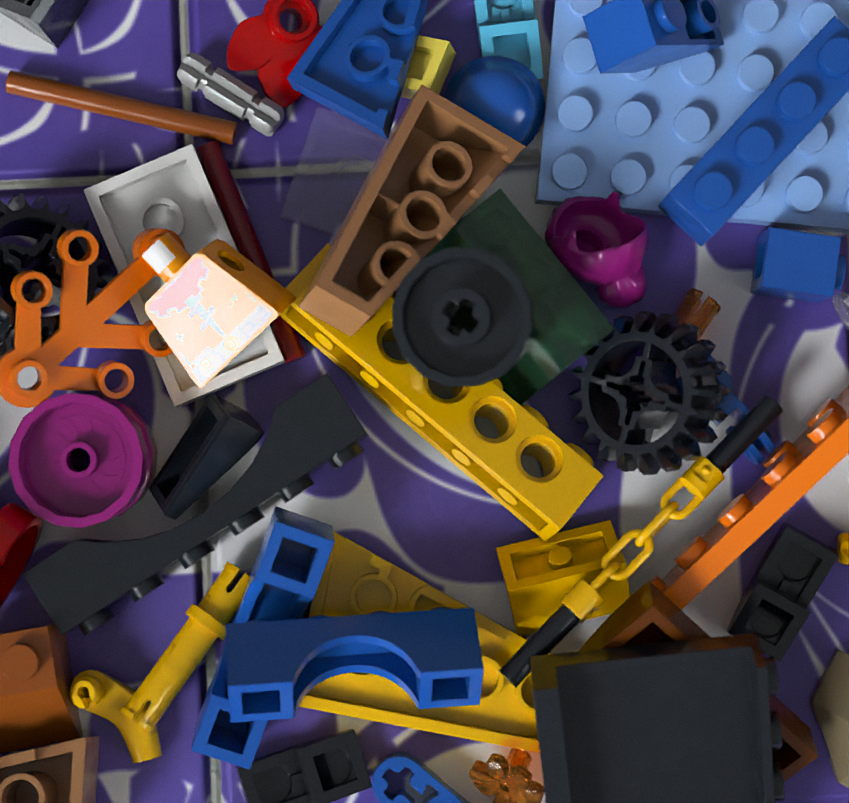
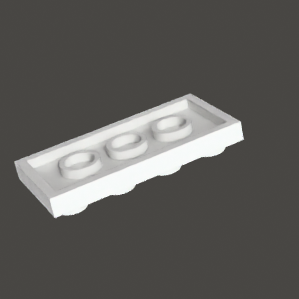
M193 144L83 190L118 274L133 261L132 246L136 237L142 231L149 228H163L175 232L182 239L185 250L192 257L215 239L225 241L238 251ZM154 276L129 299L140 325L151 320L145 312L144 305L166 284L161 277ZM270 325L202 388L193 381L174 352L165 357L153 356L172 403L176 408L285 362ZM157 328L149 336V343L153 349L159 348L165 343V339Z

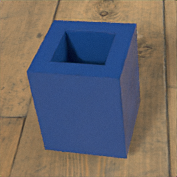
M769 227L757 238L750 293L818 304L832 298L834 290L842 288L846 275L847 258L845 255L839 254L841 237Z

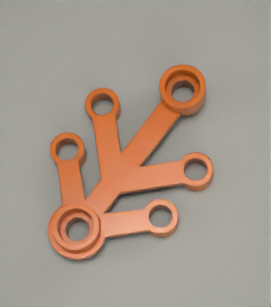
M149 228L142 231L136 237L132 246L133 261L87 302L88 268L98 256L99 245L96 238L87 231L71 229L64 232L57 242V253L62 260L59 329L42 345L41 308L46 306L52 298V283L44 274L31 270L19 273L11 283V295L16 302L14 348L0 358V395L2 398L14 406L31 408L49 399L55 390L99 391L113 399L123 398L128 395L134 386V374L127 365L121 362L107 360L102 362L97 368L59 364L77 347L142 349L144 352L155 357H165L173 352L166 341L159 348L153 349L151 347L149 336L156 329L151 320L146 321L143 325L109 324L104 322L154 276L160 277L143 260L142 255L167 232L185 249L182 239L175 232L168 229ZM80 236L87 243V251L81 259L74 260L69 255L68 246L73 238ZM36 278L41 284V294L34 301H26L22 295V286L27 280ZM25 367H34L38 374L36 383L29 388H21L17 380L19 372ZM112 369H119L123 377L122 383L116 389L108 390L105 386L106 374Z

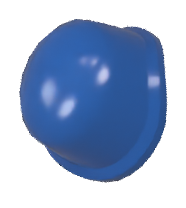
M502 56L480 57L463 65L450 80L444 97L526 147L538 133L545 112L543 90L535 74L521 62Z

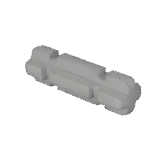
M191 52L186 56L177 72L181 83L195 92L203 90L202 94L205 95V98L241 121L249 119L251 127L265 136L271 137L279 129L285 117V112L280 105L267 97L261 100L258 91L220 67L214 70V66L211 65L212 62L201 55Z

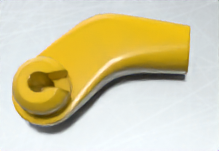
M91 669L80 672L74 677L70 686L69 696L72 703L78 708H82L112 722L122 734L133 763L162 756L157 725L154 727L153 733H150L137 724L151 703L148 701L135 721L131 720L121 713L120 710L123 706L125 707L135 693V689L99 670Z

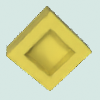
M418 36L401 97L412 99L421 85L440 94L456 55L450 41Z

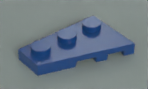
M341 0L288 75L287 79L290 85L301 94L388 140L429 0Z

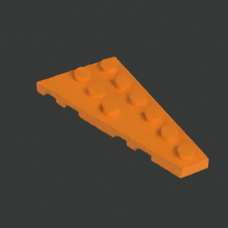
M849 385L835 400L829 398L812 413L806 421L809 427L793 444L787 439L775 448L762 464L766 468L762 476L745 494H740L721 512L717 518L718 522L703 537L697 535L678 553L674 559L677 564L663 579L655 575L649 580L678 608L682 610L849 453Z

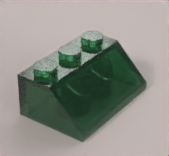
M499 189L456 223L426 257L445 248L474 247L500 257L523 280L534 305V333L525 356L507 375L498 378L502 383L503 391L518 404L522 405L611 333L614 327L504 192ZM464 307L456 313L455 323L460 330H463V328L472 330L477 325L478 320L472 315L473 308Z

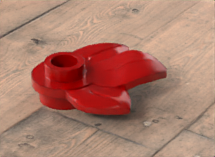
M268 0L263 7L261 15L250 17L239 23L228 44L226 55L228 68L234 71L258 70V80L263 92L270 100L280 105L283 109L294 103L302 95L292 88L287 77L322 29L319 13L311 0ZM288 12L296 17L298 21L296 31H288L282 27L280 23L281 13Z

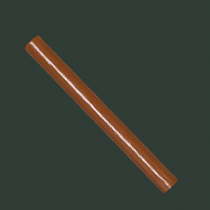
M13 70L8 73L6 79V92L9 94L234 145L237 137L238 122Z

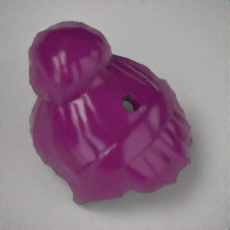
M618 191L612 192L606 199L593 196L566 198L560 206L553 209L546 224L544 236L560 268L583 282L596 285L599 299L610 307L625 308L641 301L647 290L645 268L641 263L649 243L646 221L632 214H626L622 210Z

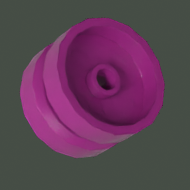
M67 393L44 400L23 417L11 439L8 468L15 492L32 513L56 526L84 528L123 515L144 498L155 477L158 450L151 427L135 407L120 399L109 398L102 394ZM80 448L86 450L90 455V465L85 470L80 466L84 461V456L79 452Z

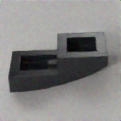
M784 521L745 590L730 621L727 632L731 635L756 633L762 652L780 662L810 615L811 611L808 605L839 557L837 551Z
M354 729L324 736L253 760L250 770L235 766L246 803H331L372 787Z

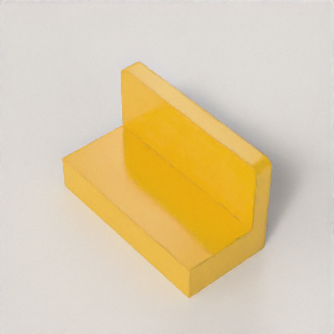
M611 520L558 532L546 541L538 537L496 548L517 634L523 636L535 633L562 605L561 601L565 598V595L570 593L580 579L591 583L603 571L601 566L602 558L618 541ZM620 551L612 559L611 563L618 562L621 566L620 571L626 568V562L622 551ZM628 578L621 581L612 580L600 592L605 603L598 610H595L589 619L612 614L630 597Z

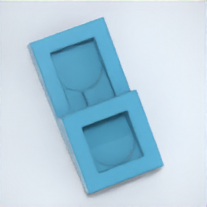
M473 0L481 57H508L527 66L537 79L544 78L538 19L535 18L533 0Z

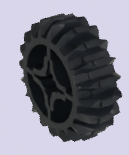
M22 193L14 195L9 200L8 205L0 200V238L18 235L37 240L32 247H22L11 241L8 245L0 242V285L3 289V299L0 297V345L7 338H10L11 348H14L16 302L11 295V283L16 275L27 271L28 269L24 268H27L36 258L37 261L32 271L47 276L53 286V295L46 307L49 308L52 304L60 307L62 267L58 262L57 256L58 239L68 230L79 229L86 231L89 227V220H80L74 225L67 219L70 214L69 204L61 205L53 213L49 210L46 195L37 197L31 207ZM78 236L70 241L68 252L74 260L81 259L86 254L87 243L82 237ZM96 239L99 245V250L103 247L102 243L104 239ZM96 258L89 265L87 302L109 283L102 279L101 276L110 270L111 261ZM36 278L32 281L37 282L33 283L24 293L23 290L28 280L22 286V295L26 301H34L41 294V284ZM60 314L41 317V345L59 329Z
M640 311L638 314L636 313L634 319L631 316L615 318L614 329L602 327L596 330L595 335L598 346L586 345L580 348L588 364L586 367L577 366L571 370L578 379L582 380L581 389H575L568 394L573 400L581 401L582 410L578 411L571 419L578 424L588 423L589 428L582 441L588 445L600 444L597 458H601L603 461L616 460L617 469L624 472L635 471L638 468L639 473L643 475L658 474L661 468L665 472L679 470L682 467V458L686 461L697 460L702 456L698 442L703 444L713 443L714 440L718 439L709 422L723 421L728 416L723 409L715 407L716 397L728 396L731 390L727 386L716 385L715 376L720 375L727 366L722 361L707 360L716 345L711 340L700 339L697 341L700 328L692 323L679 325V318L673 314L662 313L657 318L654 312ZM645 346L643 355L636 356L632 369L625 375L619 374L627 359L634 352ZM676 368H678L683 383V389L679 386L677 382ZM633 385H644V388L652 392L653 396L662 398L665 401H653V398L646 395L645 391L634 388ZM616 401L618 402L620 408V414L617 409ZM669 412L679 413L677 420L670 430L659 439L651 442L654 429H660L664 417Z

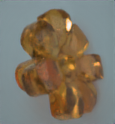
M511 748L507 758L493 753L486 763L476 760L469 772L470 778L474 780L473 784L482 794L486 796L495 795L492 803H541L544 796V786L531 780L532 773L528 768L532 757L526 750Z

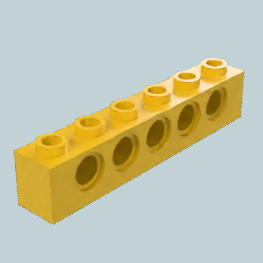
M327 243L286 287L297 299L279 316L540 538L546 541L560 531L604 476L593 467L594 462L588 453L573 443L563 442L548 429L546 419L537 410L525 404H518L505 393L502 383L498 378L479 386L451 387L453 391L452 399H442L434 395L428 385V380L430 379L423 377L406 359H393L383 349V342H397L393 334L392 304L397 294L395 291L352 337L299 308L298 306L331 246ZM474 417L490 419L497 427L498 438L483 436L475 426ZM521 455L535 457L543 468V477L537 478L529 475L522 467Z

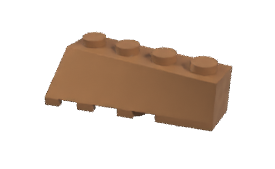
M421 85L401 112L388 140H386L298 307L352 337L400 286L402 279L412 268L429 254L526 146L426 86Z

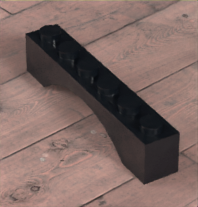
M326 373L276 406L268 434L250 467L228 493L202 514L169 531L142 539L121 541L73 540L24 572L23 576L61 635L79 627L84 636L114 618L115 614L110 606L130 594L134 602H137L165 584L160 573L180 561L184 569H187L215 551L210 540L230 528L234 536H237L265 517L260 507L280 495L284 503H287L312 487L315 483L309 475L329 462L333 469L337 470L364 452L359 442L369 435L331 377Z

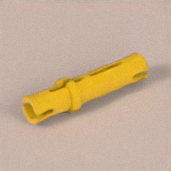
M226 562L223 566L224 569L198 606L192 603L185 614L189 617L173 638L170 645L125 707L123 706L120 710L129 719L135 721L147 702L151 701V705L137 723L150 733H153L156 724L216 639L224 640L226 637V624H228L238 610L250 577L244 573L231 592H227L240 574V569L229 562Z

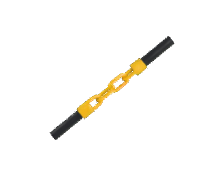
M765 395L706 457L700 456L661 497V511L644 529L636 528L626 532L602 558L601 566L603 571L591 583L580 579L570 593L565 595V598L561 601L562 605L498 671L516 688L531 673L529 656L549 654L579 622L583 623L586 619H589L591 614L605 603L600 592L612 580L621 581L627 579L643 564L653 552V537L671 519L681 520L686 518L725 479L723 473L783 412L781 406L774 399ZM684 486L695 497L682 510L678 511L679 503L676 501L670 502V500ZM633 538H636L635 545L640 548L645 547L624 570L620 571V564L618 562L611 563V561Z

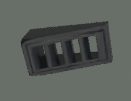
M213 393L211 396H208L149 487V491L165 516L176 520L261 439L265 432L247 411Z

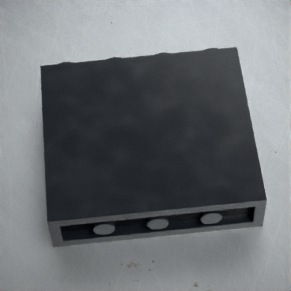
M756 633L529 656L546 803H774V801L785 799L781 766L779 762L772 763V749L782 748L781 726L777 711H770L769 696L779 695L778 670L774 657L763 656Z

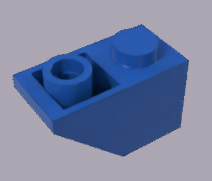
M612 0L583 16L600 74L636 73L711 51L724 45L719 29L720 15L713 0Z

